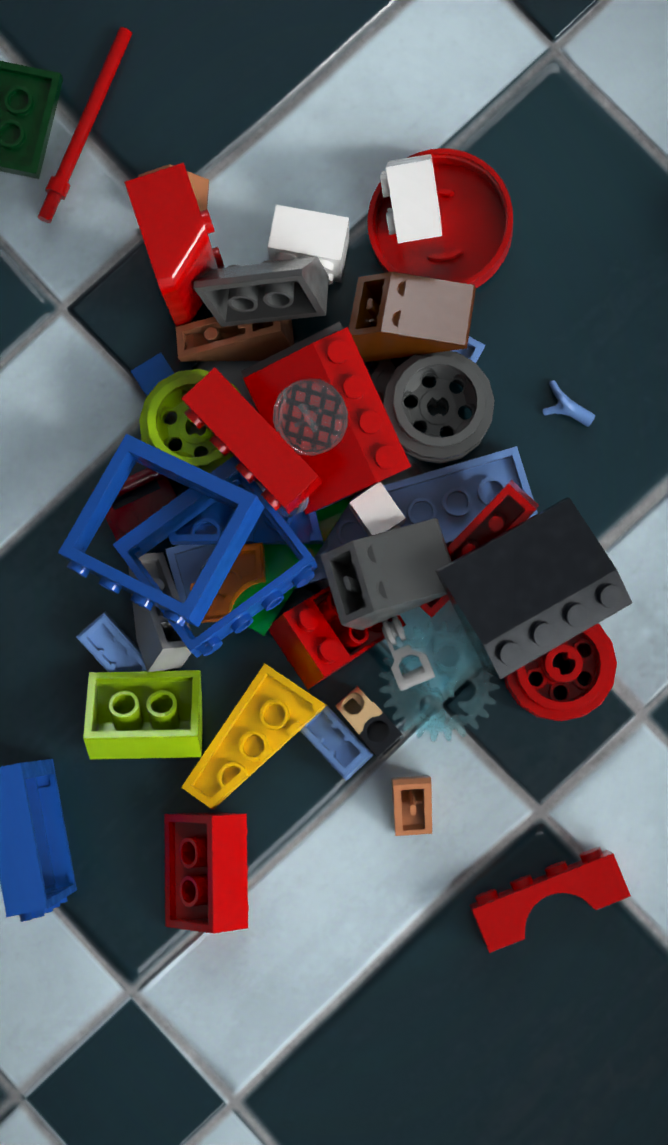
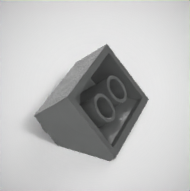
M301 256L293 260L264 261L260 264L230 265L227 268L212 269L194 281L193 289L221 327L326 316L329 276L318 257Z

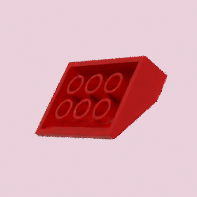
M348 327L313 342L243 378L258 413L320 477L322 484L301 503L305 515L411 467ZM306 380L321 381L332 387L341 397L346 410V427L341 439L331 448L320 452L306 451L295 445L285 434L281 423V404L286 393L294 385ZM309 382L301 384L300 386L308 388ZM314 383L313 390L323 392L324 385ZM329 388V393H328V394L333 395V396H337V395ZM293 390L287 395V397L292 398ZM298 390L296 400L305 402L307 392ZM312 394L310 404L320 407L322 397ZM327 399L325 409L335 411L337 401ZM284 402L282 413L289 414L290 403ZM341 404L339 413L344 414V410ZM295 405L293 416L302 418L304 408ZM309 409L307 420L317 423L319 412ZM324 414L322 425L331 427L333 416ZM282 418L283 424L286 429L287 419ZM338 418L336 429L342 430L344 420ZM292 421L290 431L299 433L301 424ZM306 425L304 435L314 438L316 428ZM321 430L319 440L328 442L330 432ZM334 434L333 443L339 438V435ZM290 436L297 443L298 438ZM303 440L302 447L312 449L313 442ZM319 444L317 446V450L326 448L325 446Z

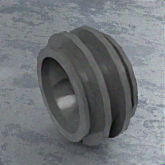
M445 351L413 355L398 366L386 385L384 408L405 453L419 461L441 464L461 459L479 446L492 423L495 400L489 379L475 362L458 352ZM433 377L436 380V385L432 388H426L422 384V380ZM455 382L463 388L462 392L458 394L452 393L449 389L450 383ZM408 396H413L417 399L418 404L415 408L409 409L404 405V399ZM430 405L434 408L441 405L445 408L447 414L443 416L438 413L432 416L427 408ZM462 407H467L471 410L472 416L469 419H461L458 415V410ZM416 422H420L427 430L425 433H421L413 425ZM446 428L452 429L453 436L441 438L440 431Z

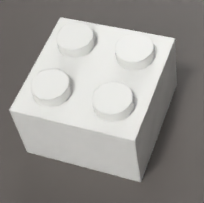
M426 154L388 161L386 171L381 172L380 180L383 197L390 196L392 208H387L388 212H386L389 235L396 234L398 243L442 236V223L432 155Z
M276 205L268 242L270 261L293 260L301 256L318 257L329 276L328 285L333 284V281L341 283L349 245V217Z

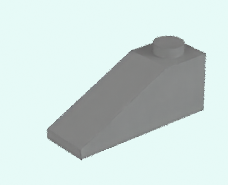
M163 552L142 555L139 560L163 593L180 601ZM129 568V576L137 579V577ZM132 602L136 639L147 672L182 668L191 652L168 620L163 617L160 609L153 606L151 611Z

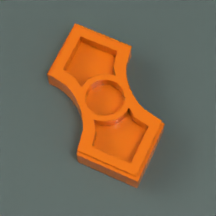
M263 543L244 544L201 623L219 621L231 612L234 602L244 590L252 585L266 582ZM195 582L190 584V591L192 590Z

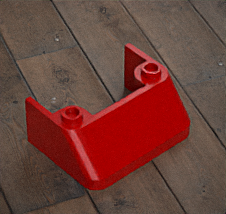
M183 162L124 182L160 291L176 327L191 323L204 303L193 289L194 281L212 269L225 268L219 248H212L208 234L215 232L208 209L200 211Z

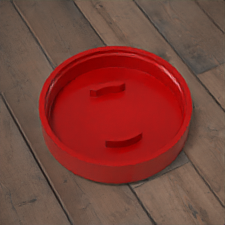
M438 148L421 151L409 156L432 155L442 223V236L398 243L396 234L389 235L386 212H388L387 208H392L390 196L383 197L380 181L373 193L367 220L370 242L379 265L385 273L397 272L472 284L478 288L488 281L500 268L508 254L512 241L513 208L509 192L503 180L485 161L464 151Z

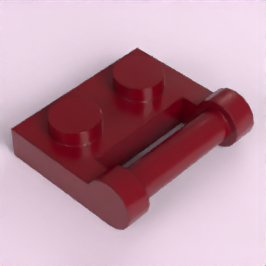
M146 468L127 478L116 498L154 480H157L160 489L116 510L113 505L111 506L105 518L116 541L177 497L168 477Z

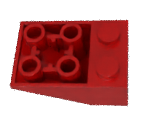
M330 586L283 613L268 629L307 689L318 684L385 639L381 629L383 626L382 622L364 630L342 626ZM397 615L402 626L404 627L406 625L405 622L403 621L400 615Z

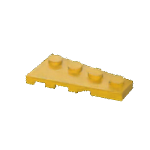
M264 663L181 788L209 808L215 809L327 705Z

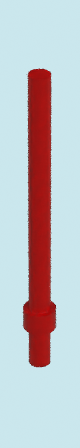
M120 27L57 173L55 176L50 177L46 186L47 196L37 216L43 222L51 223L60 201L65 200L71 187L68 183L132 37L133 33L125 27Z

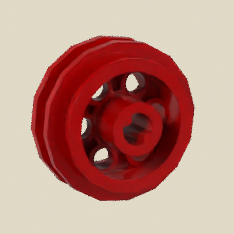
M597 623L505 676V686L516 703L536 717L554 721L584 717L603 703L614 685L617 661L613 643L601 625ZM581 643L585 645L589 653L585 658H582L577 650L578 645ZM557 654H562L563 660L570 663L569 670L564 675L560 674L559 668L553 667V659ZM582 671L590 675L586 686L579 684L577 681V677ZM532 672H538L542 676V682L539 686L530 684L528 677ZM563 686L566 689L567 695L563 700H557L554 697L553 690L555 687Z

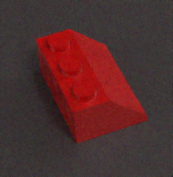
M247 813L164 814L165 927L206 933L247 929L249 911Z

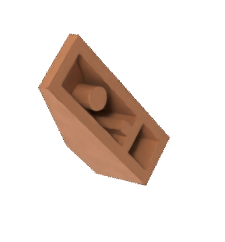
M210 317L176 327L178 359L181 362L262 361L295 344L291 319L221 327L215 317Z

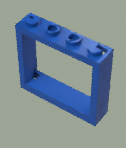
M126 434L58 553L69 561L66 567L80 576L87 578L89 573L99 577L98 584L109 591L119 594L121 589L133 594L130 600L149 611H151L153 606H156L165 611L163 617L170 622L182 627L185 622H188L198 628L265 507L257 495ZM136 462L235 509L232 518L184 603L85 554Z
M234 456L210 474L236 486L241 484L246 491L257 495L265 507L262 513L299 562L197 637H195L186 623L182 627L168 620L196 658L202 654L208 656L222 646V639L233 631L237 634L245 630L253 623V616L264 608L268 611L276 607L283 601L284 593L294 586L300 588L307 584L315 576L314 571L318 569L314 557L278 510L275 511L260 495L263 491L255 480L250 484L237 471L235 466L240 462ZM189 488L113 543V546L139 581L163 593L139 558L166 539L173 531H177L215 503L216 500Z
M53 759L22 762L0 767V884L6 917L19 915L20 922L45 916L44 914L52 912L53 908L60 907V904L68 902L67 896L77 891Z

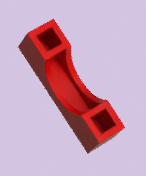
M596 847L579 855L581 860L567 866L566 861H561L546 867V874L532 880L531 875H526L510 882L511 888L497 893L496 889H491L475 896L476 902L469 906L488 952H494L525 939V925L530 911L540 900L549 895L557 893L573 894L582 898L594 910L630 897L631 895L614 853L608 850L602 852L600 847Z

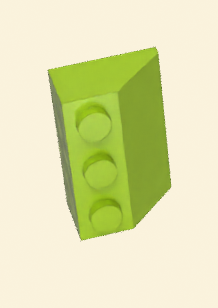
M200 670L89 672L83 739L90 760L202 757L203 714Z

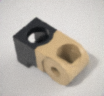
M358 686L335 705L379 759L404 738L397 727L374 702H371Z

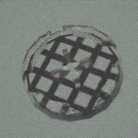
M306 378L290 384L278 395L274 405L273 423L276 431L280 432L282 438L295 452L300 455L315 456L333 449L342 440L348 427V411L343 397L334 386L321 379Z

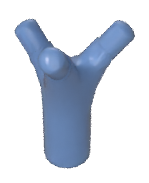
M555 380L550 381L549 385L558 403L555 406L544 408L543 415H567L589 427L596 415L571 400L559 388Z

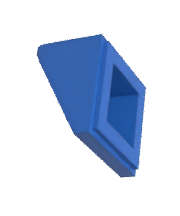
M161 352L131 370L132 375L146 397L158 382L174 374Z

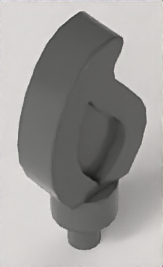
M391 359L378 360L379 365L371 376L383 405L386 385L396 370Z

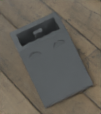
M436 518L353 540L321 555L342 626L364 630L447 595L436 570L450 563L451 559L438 519Z

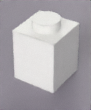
M378 482L349 502L350 510L368 536L401 528L400 526L405 523V516L381 482Z

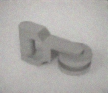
M392 617L391 622L388 619L383 621L381 629L395 660L391 670L400 691L436 677L425 653L412 650L409 644L395 650L394 645L398 644L397 637H400L402 642L407 640L398 617ZM411 655L419 657L422 666L402 674L399 667L402 660Z

